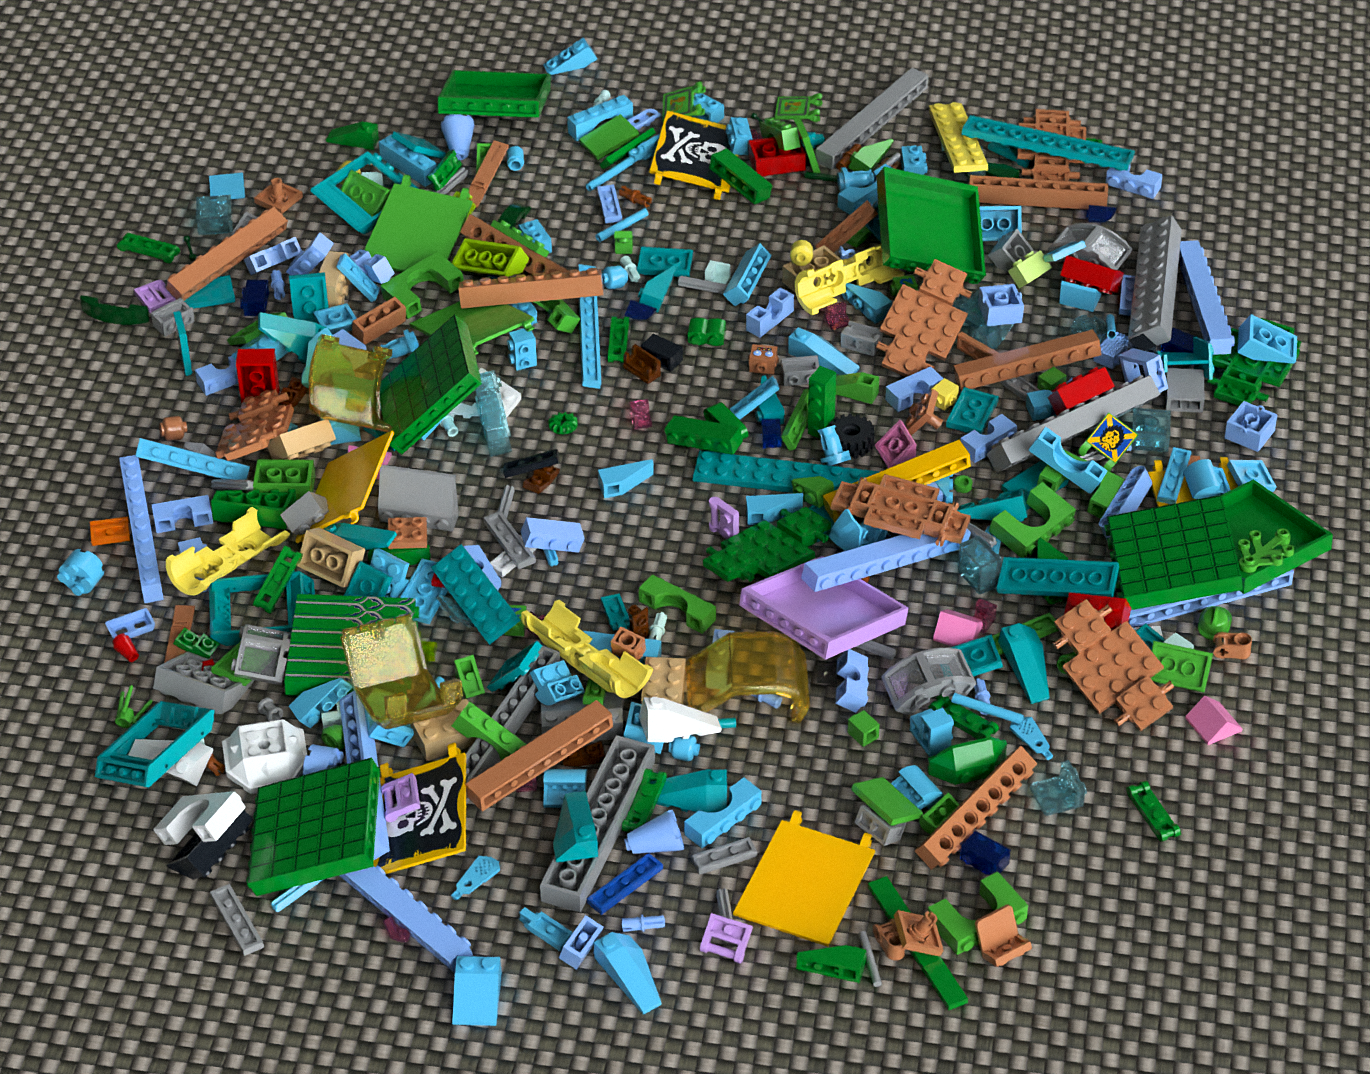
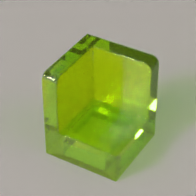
M417 631L415 661H435L437 642L422 641L421 631Z

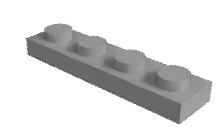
M501 511L484 517V524L518 569L536 563L533 553L528 547L524 546L523 540Z
M228 884L210 891L214 904L243 955L245 956L264 948L262 939L231 885Z

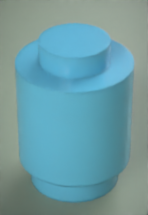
M518 146L510 147L507 150V165L511 170H520L524 165V151Z

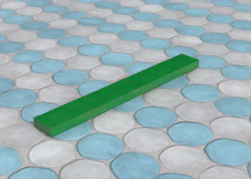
M887 876L868 883V889L889 921L894 918L897 910L911 913ZM909 950L948 1011L968 1003V997L940 956Z

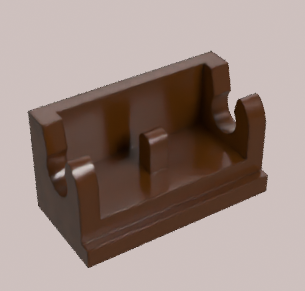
M636 344L632 346L630 356L628 352H625L623 368L646 384L661 376V361Z

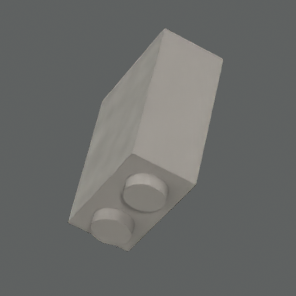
M1168 368V372H1166L1168 389L1165 390L1166 411L1203 413L1205 401L1204 370Z

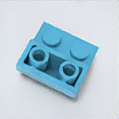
M1209 459L1195 461L1184 470L1193 499L1219 496L1231 491L1224 470L1213 467Z
M380 548L374 549L370 566L393 577L384 597L398 598L405 590L409 581L405 578L409 563Z
M564 660L530 672L538 689L535 696L544 705H553L580 696L585 692L577 674L571 675Z
M915 765L907 766L898 771L900 776L891 783L920 810L925 806L930 809L944 797V794Z
M548 769L544 771L543 806L562 808L566 793L586 791L587 769Z

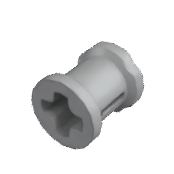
M269 697L261 700L257 706L258 712L264 714L268 722L280 720L283 716V710L280 707H276L273 704V700Z

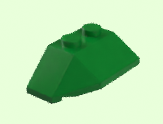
M987 737L952 745L940 751L936 756L928 758L927 772L933 777L954 785L985 779L1005 759L1007 742L1003 739Z

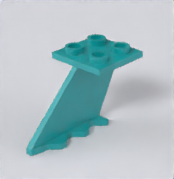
M1193 337L1194 353L1156 351V354L1161 355L1164 372H1168V365L1194 364V369L1204 370L1205 378L1213 379L1214 365L1212 363L1214 349L1210 342Z

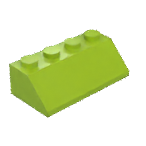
M464 238L452 264L463 271L509 277L522 273L529 257L520 246Z

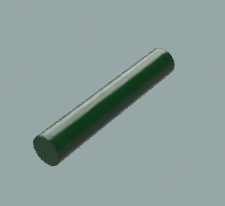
M805 172V178L837 182L836 175Z

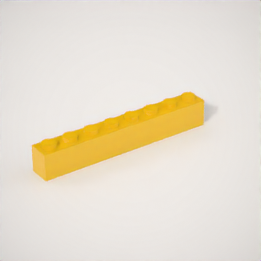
M957 440L876 473L866 479L867 482L880 485L884 474L928 485L971 467L970 453L962 442ZM837 490L823 495L825 510L834 523L842 513L831 509V503Z

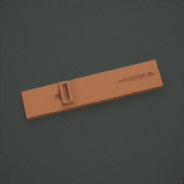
M493 141L471 183L469 194L472 196L471 201H473L476 208H478L509 148L508 144Z
M175 606L164 663L187 652L173 643L184 628L191 631L195 606Z

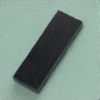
M554 449L504 463L503 473L505 478L558 464V450Z

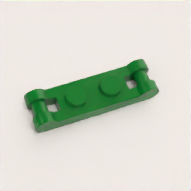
M454 149L448 151L438 166L427 175L429 181H432L435 191L442 189L462 166V162L460 159H457V153Z
M126 233L123 236V240H120L117 244V248L120 251L129 250L163 259L168 264L172 263L174 256L180 253V248L176 245L131 233Z
M611 316L608 363H614V361L624 363V354L627 352L629 317L617 318V316Z
M286 545L283 547L253 602L254 607H261L269 614L273 612L277 601L303 557L302 553L294 552ZM287 557L292 559L290 563L285 561ZM265 595L271 598L269 603L263 600Z
M941 694L937 697L936 701L931 702L928 706L933 711L941 709L942 706L945 707V712L953 718L954 726L976 739L991 737V734H995L999 730L997 723L989 722L963 706L952 703L948 696L943 697Z
M645 769L643 779L628 815L623 820L622 831L630 832L649 822L666 782V772L659 771L656 773L652 769ZM651 780L656 781L655 784H650Z
M1146 780L1140 782L1137 786L1130 785L1126 787L1129 798L1160 842L1168 840V837L1181 835L1180 827L1170 818Z

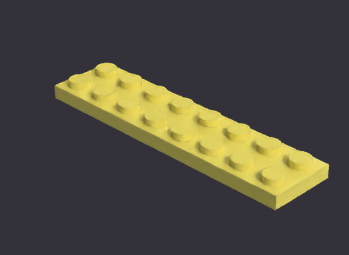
M953 102L951 104L937 103L929 105V113L953 172L988 171V163L977 138H968L966 135H961L962 128L968 120L962 103Z

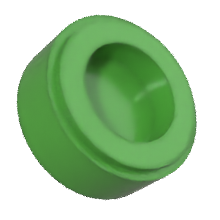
M961 475L954 479L953 487L959 493H967L971 491L973 481L970 477Z

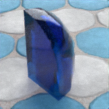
M1089 205L1086 210L1087 222L1104 223L1115 215L1117 208Z
M631 300L624 316L643 321L651 318L657 309Z

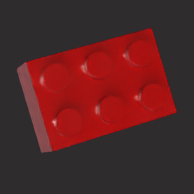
M775 137L750 140L749 159L753 170L762 177L806 170V153L800 137V147L786 151L779 149Z
M1067 255L1060 276L1065 277L1064 281L1079 285V282H1082L1081 286L1093 289L1098 287V291L1112 295V292L1118 293L1124 272Z
M275 348L238 349L236 368L241 403L245 398L249 396L256 397L265 390L272 391L276 389L278 394H280Z
M1095 367L1085 375H1078L1072 381L1056 386L1055 389L1051 390L1052 394L1047 398L1055 414L1059 415V413L1067 409L1071 410L1082 402H1088L1097 395H1103V393L1113 389L1115 385L1105 367L1101 369Z
M1069 592L1064 614L1087 599L1093 608L1098 611L1107 604L1109 608L1111 607L1112 612L1103 617L1111 631L1124 622L1129 621L1131 606L1126 598Z

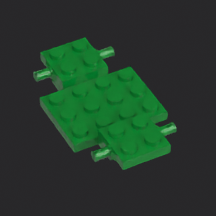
M1260 318L1291 334H1294L1295 328L1285 326L1264 318ZM1231 328V336L1233 335L1235 340L1234 346L1231 347V354H1216L1212 358L1214 366L1225 369L1220 379L1213 377V379H1208L1207 383L1217 386L1214 398L1238 406L1243 401L1251 404L1255 399L1267 402L1269 395L1259 392L1262 382L1280 387L1293 364L1252 360L1237 352L1239 330ZM1297 340V348H1298V349H1297L1296 359H1297L1298 356H1299V352H1300L1299 347L1301 346V341H1298V340Z
M808 507L801 508L794 513L782 509L780 515L784 518L777 521V527L764 520L721 542L722 550L720 551L715 550L711 546L710 548L708 547L706 553L710 556L703 559V566L726 582L735 578H740L743 581L747 579L751 582L757 573L765 578H769L814 559L815 551L808 547L815 544L817 539L823 543L828 541L829 537L824 532L831 529V522Z

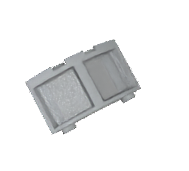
M1075 223L1066 226L1048 248V251L1051 252L1072 241H1084L1086 247L1068 256L1114 270H1118L1133 251L1127 241L1105 227L1091 223ZM1066 256L1057 260V262L1065 261Z
M245 624L244 627L241 626L239 638L242 639L238 657L233 659L231 670L235 671L234 677L282 685L287 658H284V656H288L292 633Z
M950 647L933 648L910 655L889 667L881 676L895 711L907 715H912L921 706L930 702V698L942 694L943 697H947L957 693L966 696L977 684L962 651Z

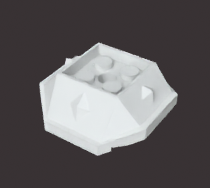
M284 719L238 726L230 737L222 741L227 777L243 787L249 794H256L258 787L299 777L303 773L304 760L307 755L304 730L291 725Z

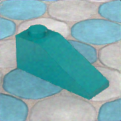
M675 266L647 281L645 288L641 287L638 298H640L639 306L659 312L676 270Z
M766 375L762 376L761 384L768 380ZM776 393L758 405L757 411H755L756 420L761 423L763 428L784 424L785 410Z

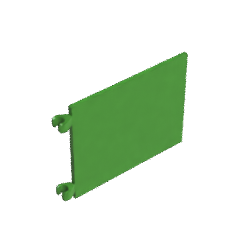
M404 175L401 185L394 183L364 250L368 251L371 257L376 254L385 256L391 268L399 272L407 270L437 251L448 260L473 204V201L468 200L470 197L468 188H462L460 198L410 187L411 176Z
M457 302L409 323L410 327L430 337L455 314L468 324L475 355L479 354L475 349L479 344L520 326H523L527 332L534 329L531 325V322L534 321L533 316L508 304L461 308L460 302Z

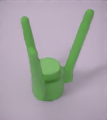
M132 685L129 686L124 705L125 693L124 691L120 693L117 715L114 721L122 728H129L131 724L134 725L153 702L150 699L134 716V711L128 707L133 690Z

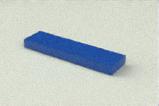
M650 853L646 854L589 896L587 904L599 914H604L663 870V864Z

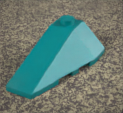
M262 312L258 314V329L275 342H281L286 346L285 350L294 352L299 356L298 359L305 364L308 354V342L321 330L327 328L315 322Z
M1023 488L1000 493L996 499L983 498L976 505L974 502L959 505L957 510L963 514L970 515L972 519L992 520L1004 510L1019 522L1024 521V518L1028 517Z
M350 523L332 524L324 529L365 548V550L389 547L397 536L395 531L358 524L351 525Z
M1021 623L1001 628L998 643L1030 704L1048 700L1049 689L1043 644L1035 629Z
M706 769L666 778L656 804L665 807H679L684 812H688V810L695 812L700 810L708 813L722 811L727 808V769Z
M586 791L566 793L564 796L553 842L556 863L598 857L597 835Z

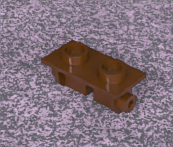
M631 605L628 609L629 618L631 619L629 621V631L646 638L649 636L648 608L646 607L641 610L637 605Z

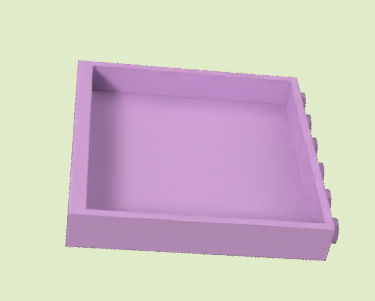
M805 563L744 587L741 591L739 606L824 659H828L905 625L908 607L861 579L814 592L801 579Z

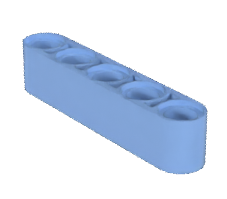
M1144 466L1134 467L1129 472L1098 524L1106 540L1110 538V536H1106L1104 526L1108 524L1107 516L1136 511L1152 486L1153 482Z

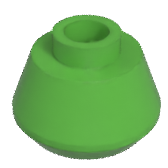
M334 724L322 730V740L327 747H334L339 750L344 748L342 725Z

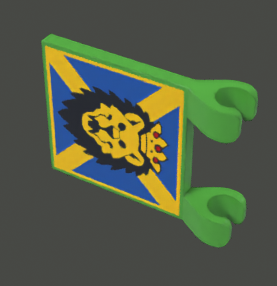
M1108 412L1089 438L1079 448L1078 453L1081 456H1085L1092 446L1109 459L1103 468L1110 472L1138 437V434Z

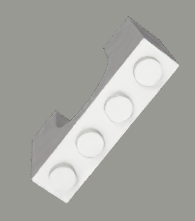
M235 791L182 796L153 830L164 845L178 844L192 827L203 842L217 841L246 807L241 801V797Z

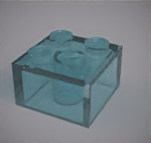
M231 195L196 197V221L199 235L232 233L233 208Z
M1133 408L1131 429L1138 434V437L1132 443L1131 449L1168 452L1171 410Z
M980 536L961 543L958 561V572L979 595L997 588L1002 563L999 554L995 553Z

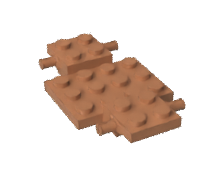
M1036 109L1034 118L1024 117L1023 123H1019V126L1086 140V127H1080L1081 120H1071L1069 111ZM1018 149L1017 159L1034 160L1032 169L1022 168L1021 176L1025 175L1032 176V179L1069 181V178L1080 179V172H1070L1069 162L1083 163L1080 160H1068L1065 157L1051 156L1044 152L1036 153L1030 149Z
M934 259L927 271L916 267L914 274L923 277V283L919 291L902 284L880 327V332L894 338L889 346L880 341L876 346L877 349L885 352V358L881 366L904 377L913 375L928 367L935 369V366L926 363L928 354L945 361L968 316V313L953 307L959 295L970 299L973 293L963 288L967 273Z
M274 389L272 391L265 390L256 397L249 396L245 398L238 411L229 413L231 421L239 418L241 423L236 425L232 423L224 428L217 451L215 452L218 459L226 457L227 461L237 459L268 447L271 439L288 432L294 409L291 404L279 406L280 402L289 400L288 394L285 392L279 395L277 390Z
M884 474L880 485L867 482V479L864 478L863 480V477L859 479L858 484L842 481L831 503V509L839 512L849 509L852 515L864 518L865 525L917 539H920L922 533L937 538L935 544L938 546L940 543L939 547L943 546L945 540L961 544L971 519L970 515L957 511L959 508L957 502L955 505V502L949 504L938 501L939 488Z
M1086 599L1054 621V625L1059 629L1062 636L1053 642L1054 647L1058 650L1067 643L1077 655L1064 664L1062 669L1098 714L1116 703L1123 712L1122 715L1114 719L1117 726L1119 727L1129 720L1135 724L1139 731H1142L1173 709V705L1166 698L1165 693L1173 689L1174 685L1171 684V681H1168L1159 687L1152 681L1151 678L1163 670L1164 666L1127 621L1111 631L1103 618L1112 612L1111 607L1109 608L1107 604L1098 611Z

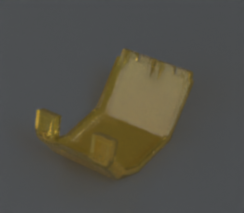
M321 334L317 339L310 362L308 378L310 412L322 419L390 432L392 426L381 419L380 384L386 361L392 357V349L374 346L368 351L339 344L340 338Z
M410 614L396 617V624H394L393 618L378 621L377 624L372 622L360 625L359 632H357V626L342 630L343 636L340 638L353 690L372 721L382 728L392 729L448 715L461 702L463 693L462 681L460 679L441 682L439 688L428 671L417 625L412 620Z
M775 631L730 632L688 658L686 662L688 707L707 713L735 695L779 694L791 698L794 702L791 706L792 722L799 724L808 712L810 700L806 654L797 641L785 634Z

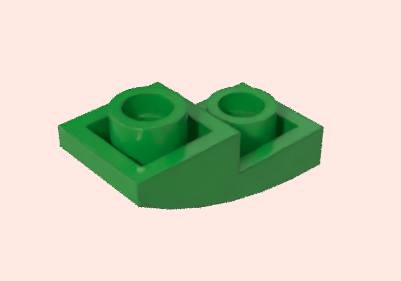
M187 628L181 631L173 643L187 652L205 658H210L220 645V643L204 633L199 637Z

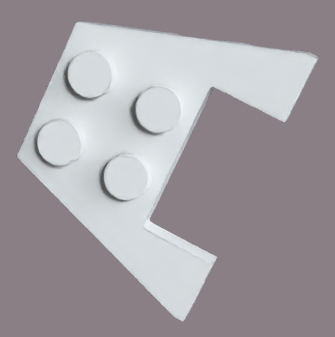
M480 368L481 386H485L486 389L472 406L460 403L448 414L452 417L454 415H463V418L468 419L472 416L481 417V420L505 421L521 400V393L485 369Z

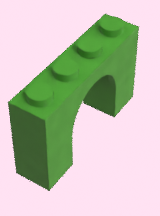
M437 251L380 286L383 298L388 301L396 297L406 307V318L409 319L422 311L420 298L410 290L414 285L424 281H433L440 284L449 293H452L459 288V283L464 279L462 272Z
M1064 450V451L1066 452V454H1068L1070 457H1072V458L1075 459V460H1078V461H1087V460H1085V459H1083V458H1080V457H1078V456H1076V455H1074V454H1072V453H1070V452ZM1047 464L1039 475L1037 485L1043 482L1056 492L1068 478ZM1107 471L1100 484L1095 488L1096 492L1090 499L1087 512L1101 519L1125 479Z
M1043 482L1029 492L1026 504L1044 518L1046 524L1038 527L1027 526L1004 510L992 519L989 528L990 533L1021 558L1032 555L1037 550V542L1040 537L1048 542L1052 536H1057L1065 526L1069 527L1075 520L1074 514L1076 509Z
M999 872L980 880L979 894L994 911L1008 904L1013 908L1016 924H1021L1027 919L1028 904ZM946 898L928 907L929 913L933 912L937 916L936 925L939 935L956 955L969 951L972 947L979 944L975 927L976 920L967 919L960 915Z

